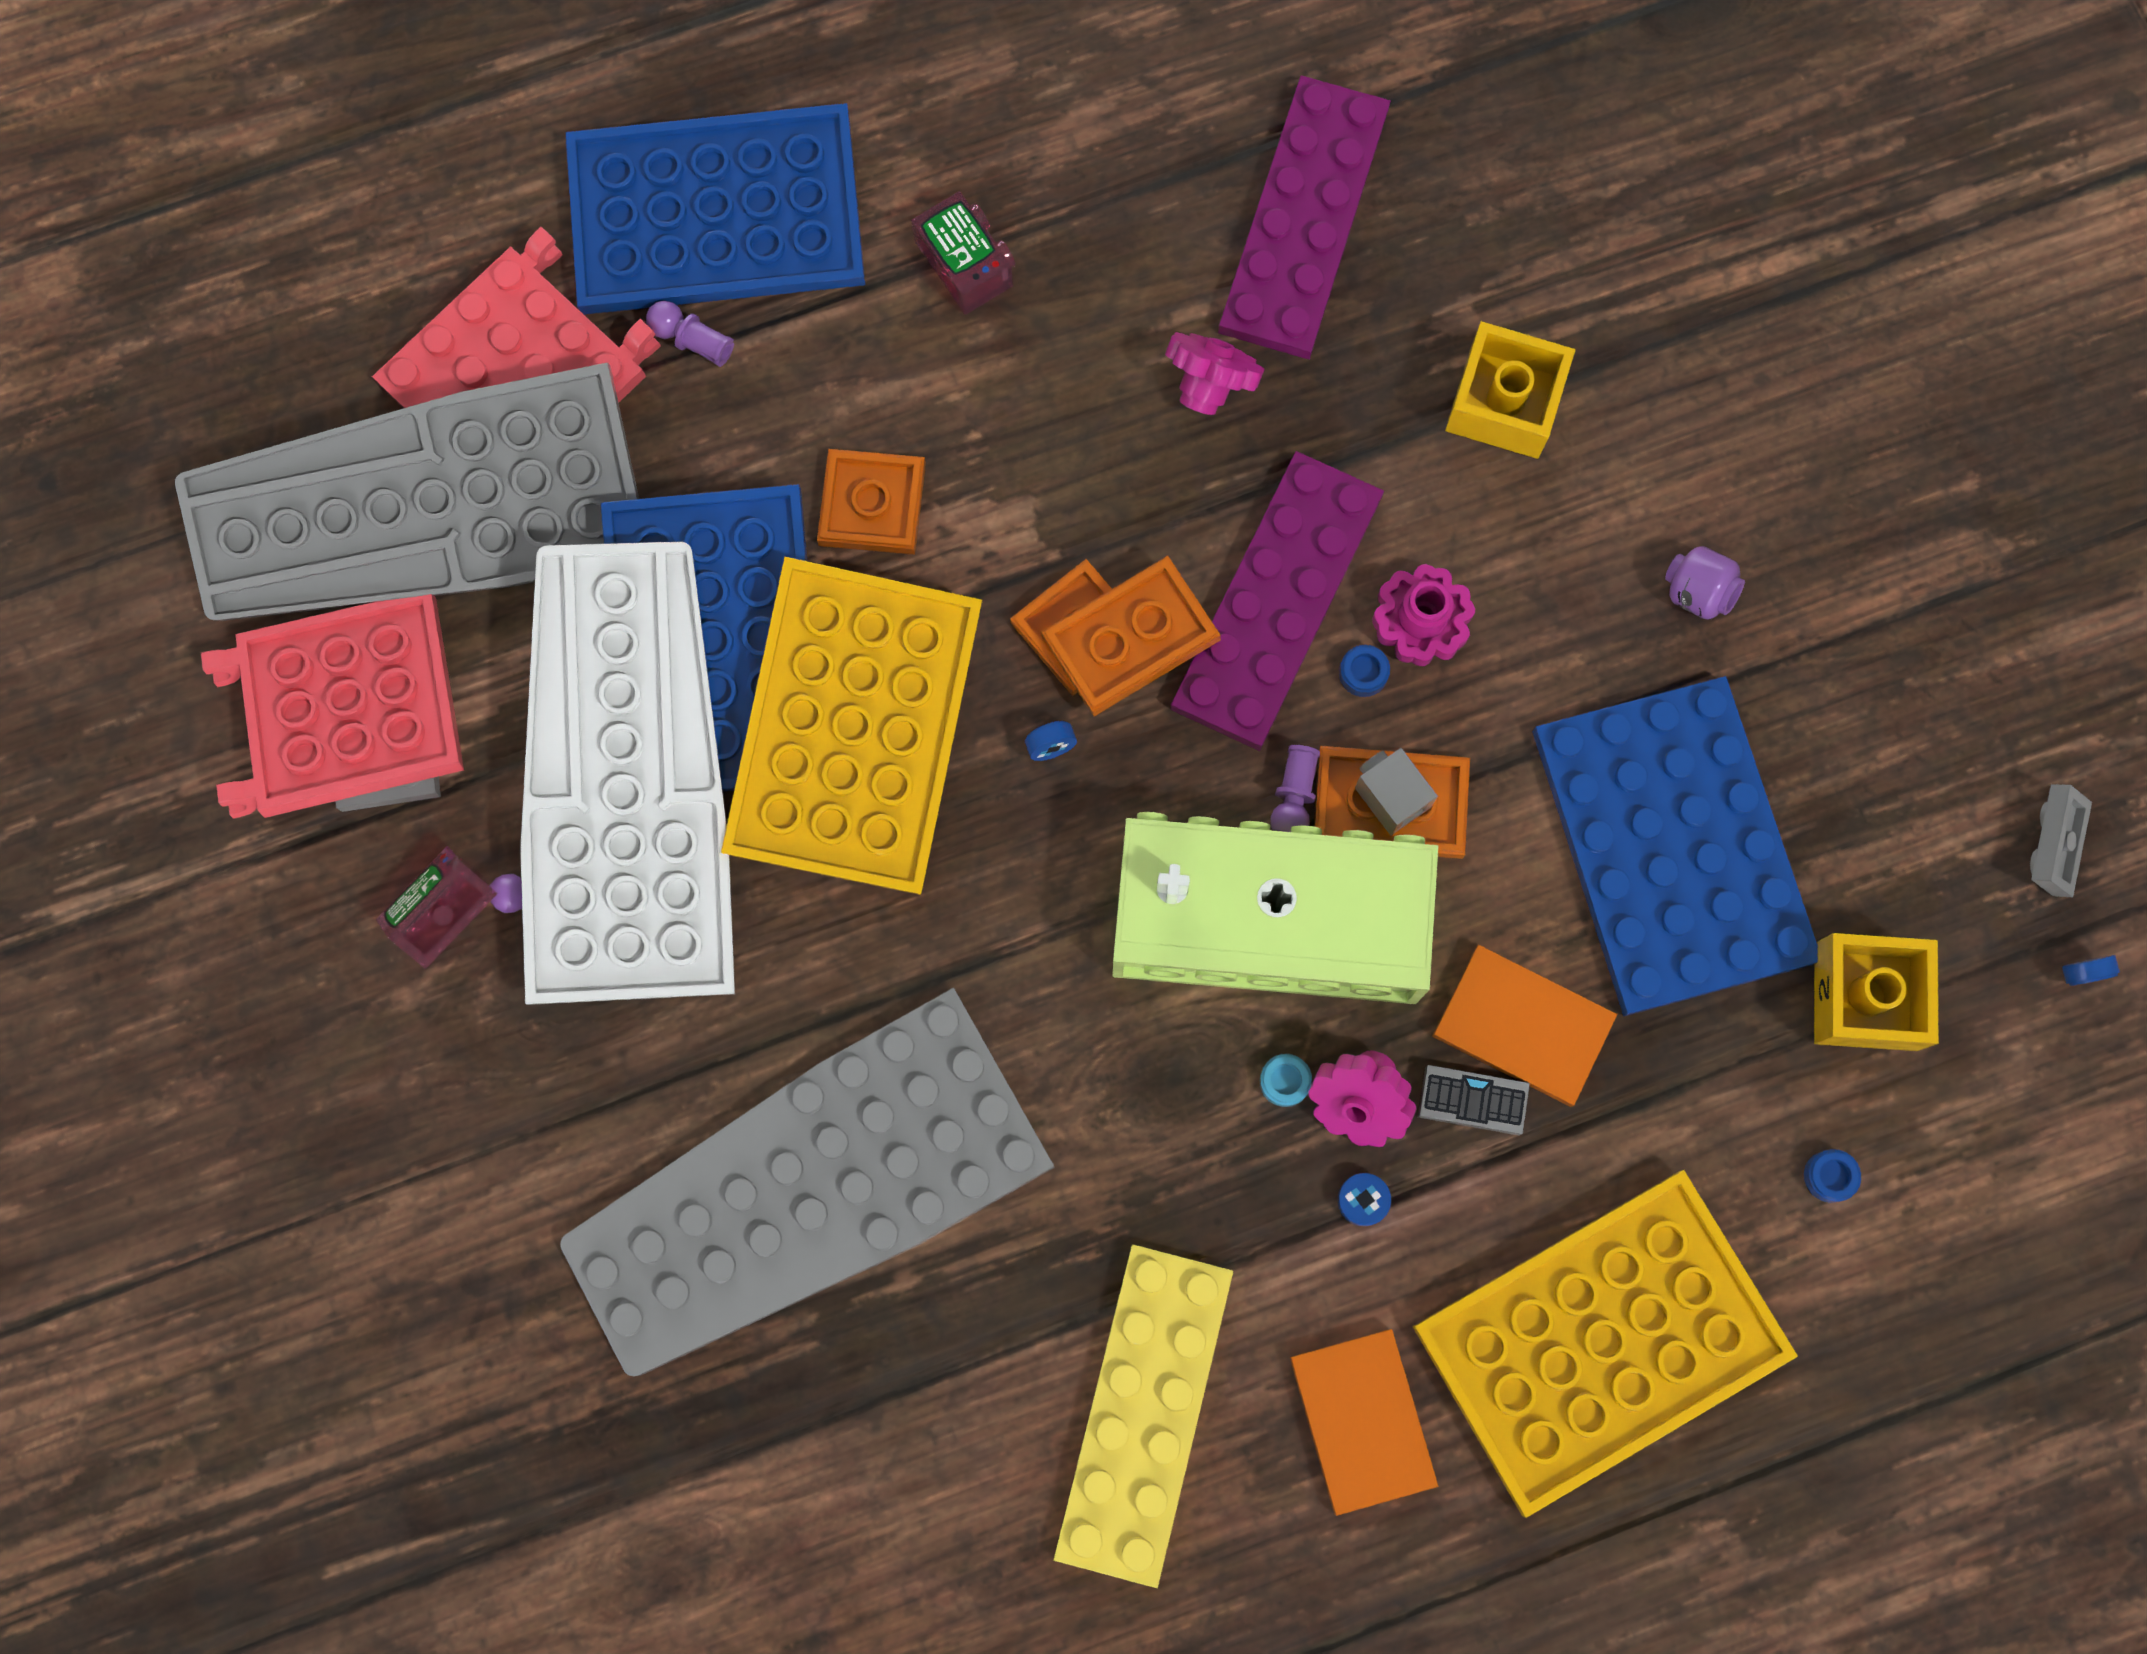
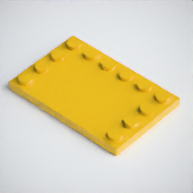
M784 557L721 853L921 895L982 600Z
M1684 1170L1661 1181L1412 1326L1519 1512L1525 1518L1798 1357Z

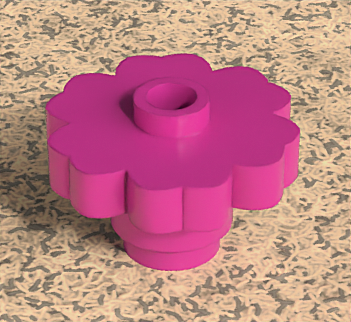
M1175 332L1171 336L1165 355L1173 360L1172 364L1185 371L1179 386L1182 391L1180 402L1194 411L1208 415L1216 414L1218 406L1225 404L1230 389L1240 391L1242 388L1248 391H1255L1265 370L1262 366L1256 364V359L1236 349L1233 345L1217 338L1203 337L1193 333L1188 336Z
M1427 564L1418 566L1413 575L1405 571L1395 572L1390 581L1381 586L1378 593L1380 606L1375 610L1372 617V623L1377 630L1378 641L1385 646L1395 645L1396 657L1401 662H1412L1418 666H1426L1431 662L1434 655L1443 660L1451 659L1457 650L1466 644L1470 636L1467 624L1470 623L1475 614V607L1470 600L1469 589L1464 585H1452V576L1447 569H1435Z
M1366 1051L1357 1056L1342 1054L1339 1056L1336 1065L1332 1063L1321 1064L1308 1092L1310 1099L1317 1103L1314 1109L1315 1118L1323 1123L1325 1128L1332 1134L1343 1135L1347 1133L1351 1142L1358 1146L1383 1147L1388 1137L1402 1139L1416 1112L1415 1103L1408 1098L1412 1088L1410 1083L1401 1078L1394 1062L1387 1055L1377 1051Z

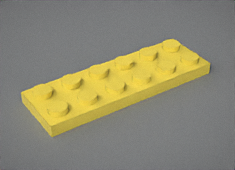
M1132 1244L1053 1561L1158 1589L1233 1270Z

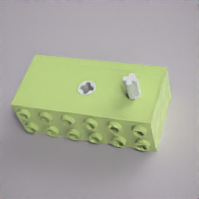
M1156 812L1137 813V819L1126 818L1113 958V977L1417 1004L1430 990L1438 845L1425 844L1424 837L1397 835L1394 836V841L1373 840V833L1361 830L1343 831L1342 837L1322 835V829L1313 826L1291 827V832L1271 831L1270 824L1259 821L1240 822L1239 828L1219 826V820L1215 818L1201 816L1188 818V823L1167 821V815ZM1267 902L1276 903V911L1280 913L1271 912V906Z

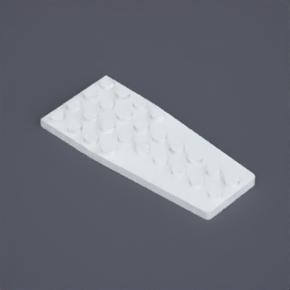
M685 542L543 546L536 554L521 832L525 1004L735 994L730 858L728 854L721 853L727 824L692 549Z

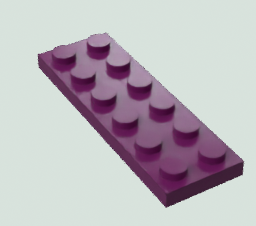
M1300 76L1219 324L1218 334L1310 360L1391 100L1306 76Z
M1295 452L1212 620V623L1221 635V641L1194 657L1175 695L1170 710L1258 751L1261 750L1377 510L1384 490L1300 452Z

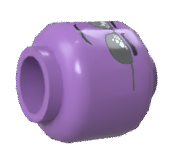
M1704 546L1694 548L1686 556L1678 554L1670 564L1665 576V580L1671 583L1669 590L1671 601L1675 605L1703 619L1715 618L1720 613L1727 615L1738 601L1745 584V580L1740 578V568L1736 561Z

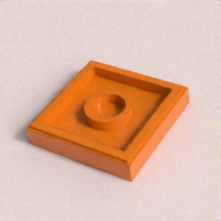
M828 449L817 535L818 545L915 555L926 466L925 457Z
M1087 559L1010 618L1012 626L1072 696L1078 692L1043 639L1041 631L1112 589Z

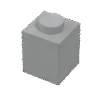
M1402 748L1390 756L1381 751L1359 768L1363 775L1359 777L1355 789L1390 836L1430 809L1438 797Z

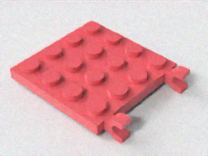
M540 227L529 238L521 255L510 246L372 377L402 408H407L463 391L609 363L619 403L646 377L644 371L638 365L644 359L650 357L661 345L654 338V331L639 319L625 335L623 344L618 347L540 273L553 265L563 254L555 246V239Z
M432 594L371 602L235 634L237 647L201 653L203 671L206 675L213 673L214 684L217 688L235 683L241 676L253 779L216 785L218 803L222 807L229 806V814L233 819L249 815L256 808L264 818L464 771L436 597Z

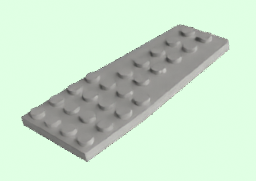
M609 363L455 393L182 472L175 479V487L204 613L209 619L216 621L361 605L376 601L429 594L438 596L497 589L535 582L536 554L541 547L547 545L604 544L601 502L639 499Z
M952 988L817 1064L564 1235L560 1246L624 1372L629 1376H641L921 1245L1055 1167L958 994Z

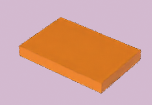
M1169 556L1164 557L1041 631L1043 639L1093 717L1221 641L1220 633Z
M1320 746L1314 827L1322 829V835L1342 837L1343 831L1361 830L1373 833V840L1394 841V836L1416 835L1424 837L1425 844L1438 845V857L1464 858L1470 758L1406 753L1438 797L1430 809L1390 836L1355 789L1359 777L1363 775L1359 768L1381 751ZM1384 751L1387 756L1394 753L1392 751Z
M1478 944L1432 1037L1520 1082L1530 1083V1087L1572 1107L1579 1097L1618 1014Z
M1392 1329L1290 1357L1334 1515L1338 1516L1439 1487Z

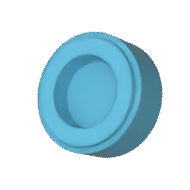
M1280 1054L1271 1058L1263 1067L1259 1080L1260 1088L1263 1095L1271 1103L1281 1107L1294 1106L1307 1096L1312 1085V1074L1308 1065L1301 1058L1292 1054Z

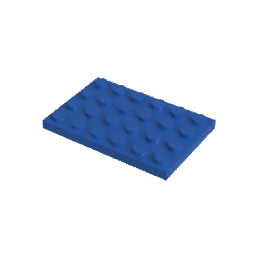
M847 103L565 132L577 307L584 315L649 308L654 303L665 300L681 305L866 285L850 117Z
M798 484L601 502L604 544L685 542L692 549L722 792L733 791L737 781L784 557L807 561L801 487Z
M1726 676L1539 725L1534 728L1532 733L1623 1017L1812 966L1818 962V945Z

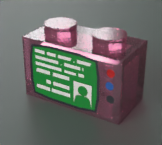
M960 191L911 220L915 243L965 315L1013 287L1012 266L1015 265V260L1009 248L1002 240L994 241L987 231L990 226L982 209L977 203L969 205Z
M447 845L382 912L376 921L393 943L426 969L498 893L479 872Z

